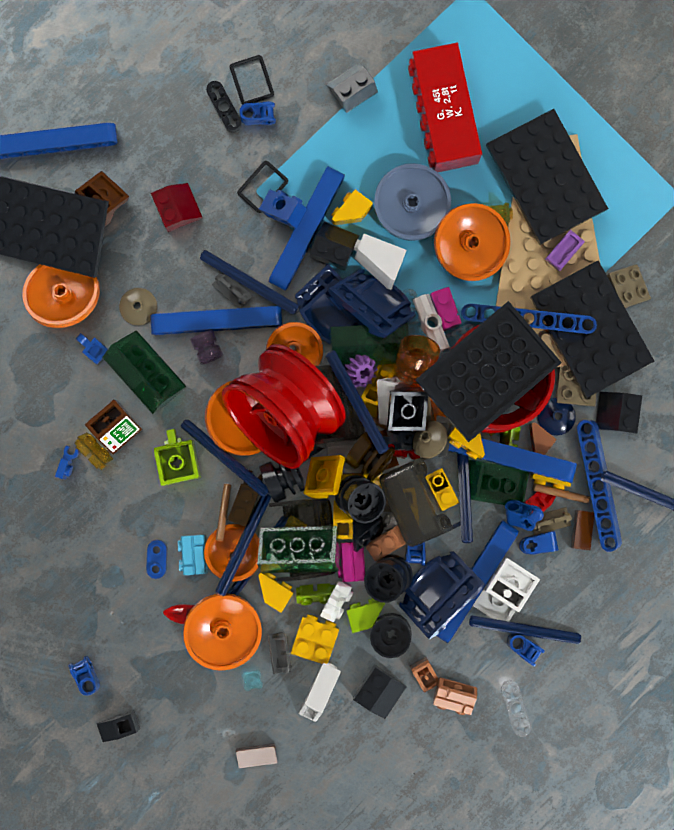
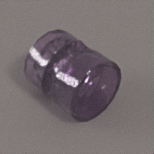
M213 330L203 332L190 339L194 350H198L196 355L201 365L215 361L223 356L220 346L215 344L217 339Z

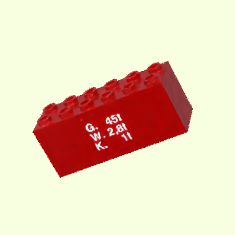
M458 42L413 51L412 57L409 59L408 72L409 76L413 77V94L417 95V113H421L420 128L421 131H425L424 146L426 150L429 149V167L438 173L477 165L482 156V150Z

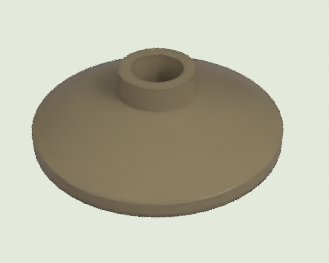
M133 288L122 296L119 304L120 314L126 322L132 325H145L151 321L150 315L157 313V301L150 291L144 288ZM137 302L141 304L139 309L134 308V304Z
M437 421L426 422L425 431H416L413 437V449L418 456L429 459L443 451L448 439L447 430L444 425Z

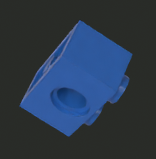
M270 189L259 210L267 217L297 229L307 208L301 204L303 201L298 197L292 196L290 198L281 190L276 192Z

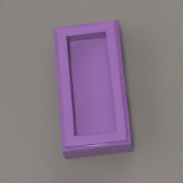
M570 229L545 260L560 272L585 241Z

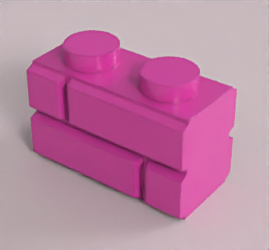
M446 287L432 292L430 297L436 313L442 319L441 326L443 331L460 326L462 322L459 315H457L458 311L450 288Z
M341 542L340 547H336L337 559L341 558V566H338V578H342V582L364 581V548L355 552L353 542Z

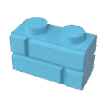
M206 534L181 536V540H178V552H182V560H179V571H183V575L208 573V566L204 556Z

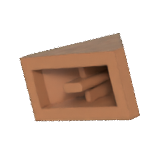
M537 423L529 424L532 452L545 455L557 439Z
M427 657L409 666L424 693L437 686L439 679Z

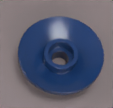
M551 398L545 408L537 415L540 427L549 434L559 436L566 434L572 429L575 424L576 413L571 404L557 403V398ZM555 413L561 414L559 420L555 418Z

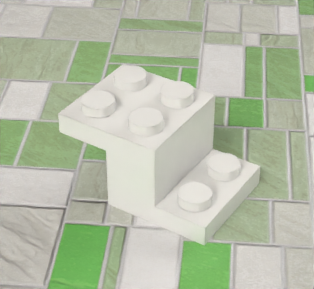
M505 558L496 574L493 573L473 606L492 619L510 621L515 611H521L540 579L513 561Z

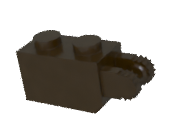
M260 474L258 479L263 481V476ZM245 482L240 485L227 519L246 527L259 496Z

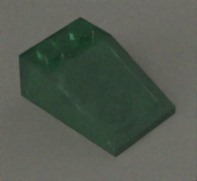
M469 460L471 500L505 505L511 500H518L524 503L529 472L508 466Z

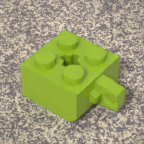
M175 429L166 430L168 440L164 441L165 445L154 448L161 486L202 478L194 440L182 441V438H177ZM176 458L182 460L179 468L173 465V462H176Z

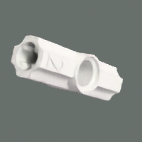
M424 294L413 299L421 321V329L427 336L433 354L449 349L450 346L441 326L442 319L436 313L430 295ZM428 320H431V321L434 322V324H435V327H434V328H432V327H430V326L428 325V323H427Z

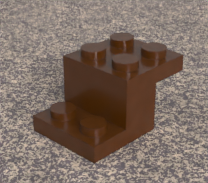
M100 171L75 190L77 194L109 201L105 227L111 223L115 210L129 199V195L103 171Z

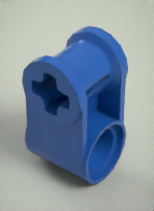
M266 101L243 104L239 111L241 122L245 125L275 124L276 119L273 112L275 103ZM246 111H250L253 113V115L249 118L245 117L243 114Z
M511 500L505 504L507 523L511 526L532 531L536 523L544 517L543 511L537 506L522 503L518 500Z
M412 528L409 530L411 535L414 532H419L421 540L419 542L411 540L407 542L405 560L408 563H419L424 566L426 559L425 534L418 528Z
M555 531L525 537L519 543L520 550L530 555L559 550ZM529 543H533V547H530V549L526 547Z
M511 633L507 637L508 647L535 667L536 660L545 650L522 635ZM515 638L521 639V644L518 647H513V640Z
M85 656L83 660L75 664H69L70 673L83 695L88 696L98 691L100 682L88 656ZM86 681L93 683L92 691L86 689Z

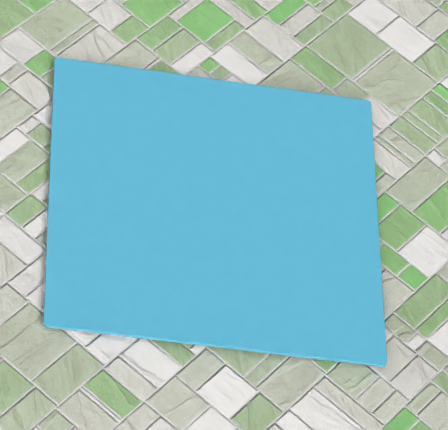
M455 0L373 78L378 93L347 113L343 108L340 109L278 169L289 180L288 184L281 191L285 192L290 198L292 196L298 197L303 201L301 204L305 207L327 166L345 174L344 180L309 246L310 249L323 223L332 224L333 217L331 214L337 207L340 208L344 204L343 199L348 192L352 193L356 189L373 202V208L362 222L334 226L360 235L358 240L362 239L363 234H367L407 250L394 285L409 299L411 311H415L416 316L393 333L424 365L435 364L449 352L462 335L483 323L465 320L461 311L466 304L496 306L501 268L495 274L483 280L466 281L458 279L449 274L439 263L434 249L435 234L422 240H403L387 232L376 216L374 208L375 192L381 179L390 170L400 165L411 163L429 167V149L426 150L424 146L425 131H421L420 128L421 113H417V95L413 94V77H410L408 72L409 59H411L413 51L457 42L459 45L482 156L477 165L438 172L450 190V210L464 204H483L498 212L508 226L513 195L486 144L552 109H555L568 135H578L582 161L609 208L607 211L592 218L600 264L605 273L674 206V188L485 0ZM274 172L256 190L258 196L264 200L270 189L276 191L283 184L284 180ZM355 250L346 271L331 266L342 279H345L360 268L365 269L355 260L357 252ZM365 269V272L363 274L373 276L368 270ZM449 287L458 311L457 315H459L462 323L458 327L444 331L450 348L433 354L427 336L421 329V321L413 299L424 294L430 295L434 291ZM468 308L467 316L469 318L474 317L476 314L475 308ZM493 309L487 310V319L495 313ZM428 320V321H427V323H428V325H429L430 327H432V328L435 327V324H434L433 321H431V320Z

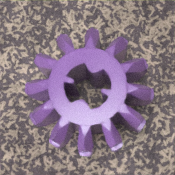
M356 354L355 359L349 358L351 363L345 364L346 368H348L346 371L355 387L361 386L366 388L367 383L372 384L371 379L372 377H377L374 372L378 370L374 366L375 361L367 355L361 356Z

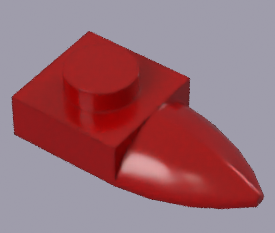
M536 492L524 503L537 506L544 512L552 505L556 496Z
M181 604L171 606L164 610L163 614L176 623L184 624L189 611L194 605Z

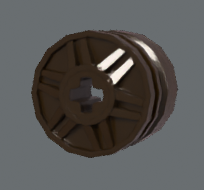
M366 431L351 448L345 458V462L354 469L363 464L364 467L361 475L364 476L370 471L367 479L373 481L388 467L396 450L391 446L385 453L379 454Z

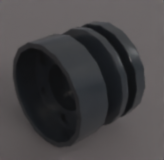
M271 461L259 466L274 503L287 498L285 491L287 488L295 495L294 485H298L301 492L304 491V480L299 467L290 469L279 464V467L275 468Z
M351 475L340 482L338 495H335V502L338 508L357 522L365 524L373 522L383 513L386 505V496L378 485L364 476Z
M388 554L379 559L366 571L364 586L367 593L374 600L381 603H389L396 600L411 585L413 579L411 566L403 557Z
M386 613L378 617L370 634L373 649L380 656L386 658H397L403 655L409 648L412 638L411 626L407 619L396 613ZM394 630L396 637L392 636L389 638L387 631Z

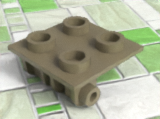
M637 264L608 273L607 277L625 309L651 299Z
M561 366L558 390H556L557 403L595 407L597 393L585 398L568 366Z

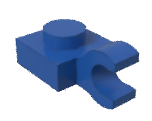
M81 333L76 337V340L86 347L82 352L97 365L110 351L95 337L92 341Z
M70 446L64 448V455L60 460L55 477L60 479H66L67 476L70 477L73 470L71 460L79 456V449H75V453L70 455Z

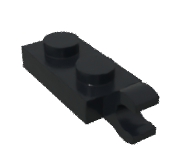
M393 431L391 436H383L387 445L393 444L395 450L415 452L413 449V437L416 431Z

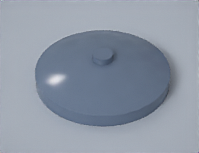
M412 163L400 165L390 170L379 182L374 198L375 213L380 224L391 235L408 241L422 240L435 234L441 219L450 211V190L443 177L432 168Z

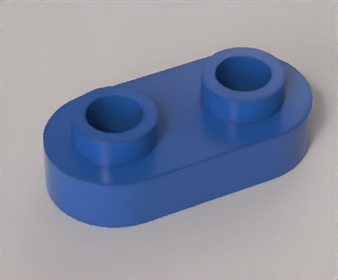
M154 540L147 547L146 571L151 578L158 579L163 577L167 570V545L161 540ZM155 546L160 548L159 553L154 552ZM155 565L159 567L158 573L153 571Z

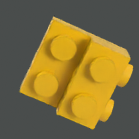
M342 455L311 457L303 494L313 499L338 495L345 457Z
M307 614V617L303 616L291 654L320 664H327L339 632V628L336 627L337 624L328 620L325 623L320 622L318 617Z

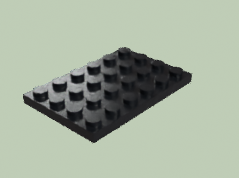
M555 109L486 144L539 245L609 209Z
M0 176V255L95 278L98 275L109 201Z
M599 260L530 297L537 311L585 315L596 319L597 328L590 334L548 330L585 398L655 362ZM547 315L544 317L543 322L546 326H551L554 318L551 315ZM571 317L563 320V326L567 329L571 328L574 324ZM586 319L582 325L585 330L589 331L593 328L594 323L592 320Z
M508 301L415 381L462 436L470 442L562 362Z

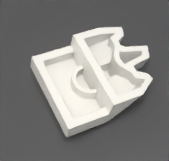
M338 580L320 616L332 622L336 618L340 619L345 610L342 608L344 602H349L354 593L351 591L352 586Z

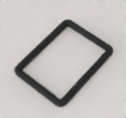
M261 55L230 64L231 74L242 105L255 103L274 96L269 75ZM259 59L270 94L244 101L233 67Z
M266 160L263 161L237 191L238 196L257 213L262 212L241 192L265 165L269 166L284 180L276 192L282 190L289 182L286 176Z

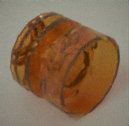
M422 335L404 337L401 340L394 367L396 377L406 384L420 386L415 380L438 361L441 351L439 345L431 338Z

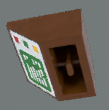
M115 399L85 424L95 438L113 455L143 430Z

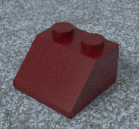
M188 183L169 185L151 193L168 233L203 218Z

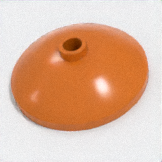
M285 323L275 329L267 341L266 349L273 344H280L289 348L294 345L295 351L309 360L316 368L322 360V340L319 334L305 323Z
M225 525L223 541L216 540V529L209 536L205 544L204 556L209 570L220 579L229 563L230 555L233 554L245 529L242 525ZM256 533L253 535L232 582L250 577L261 564L263 548Z

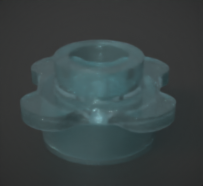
M259 670L242 674L246 691L262 688L263 683L260 681L261 673Z

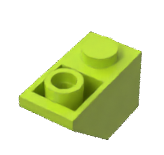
M371 598L367 604L361 605L360 602L350 604V608L346 609L352 633L371 629L385 603Z

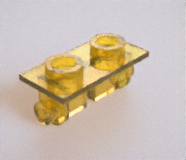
M86 432L77 437L78 440L74 443L76 445L75 448L79 449L85 457L91 453L92 455L88 460L96 469L103 470L107 466L106 464L113 460L109 452L102 448L92 435Z

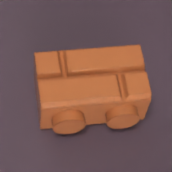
M401 522L374 538L366 546V549L373 560L378 561L405 545L412 539V535L405 524Z
M440 677L434 693L433 705L442 710H453L459 715H471L477 700L478 688Z

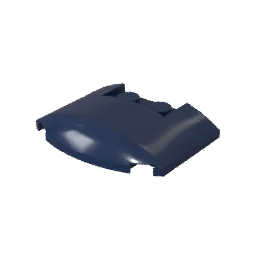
M327 264L295 294V299H297L299 312L304 321L319 334L323 341L331 346L348 351L369 331V328L344 307L340 309L332 298L329 288L343 279Z
M360 268L329 288V293L340 309L342 307L347 309L369 328V333L381 338H385L416 316L415 311H411V302L399 288L393 284L391 290L387 289L374 276L363 274L365 269Z
M454 551L449 552L450 555L438 556L425 564L413 576L411 585L404 591L406 593L404 601L399 604V607L428 639H432L443 631L446 625L468 602L476 598L485 585Z

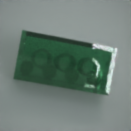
M405 323L385 338L369 333V328L365 325L330 327L329 329L330 352L336 351L344 367H346L345 364L351 363L349 358L355 359L356 354L369 356V358L375 361V365L408 363V323Z
M137 330L113 343L102 357L152 414L166 406L186 388L181 379Z
M337 526L260 528L257 565L262 573L339 571L340 549Z

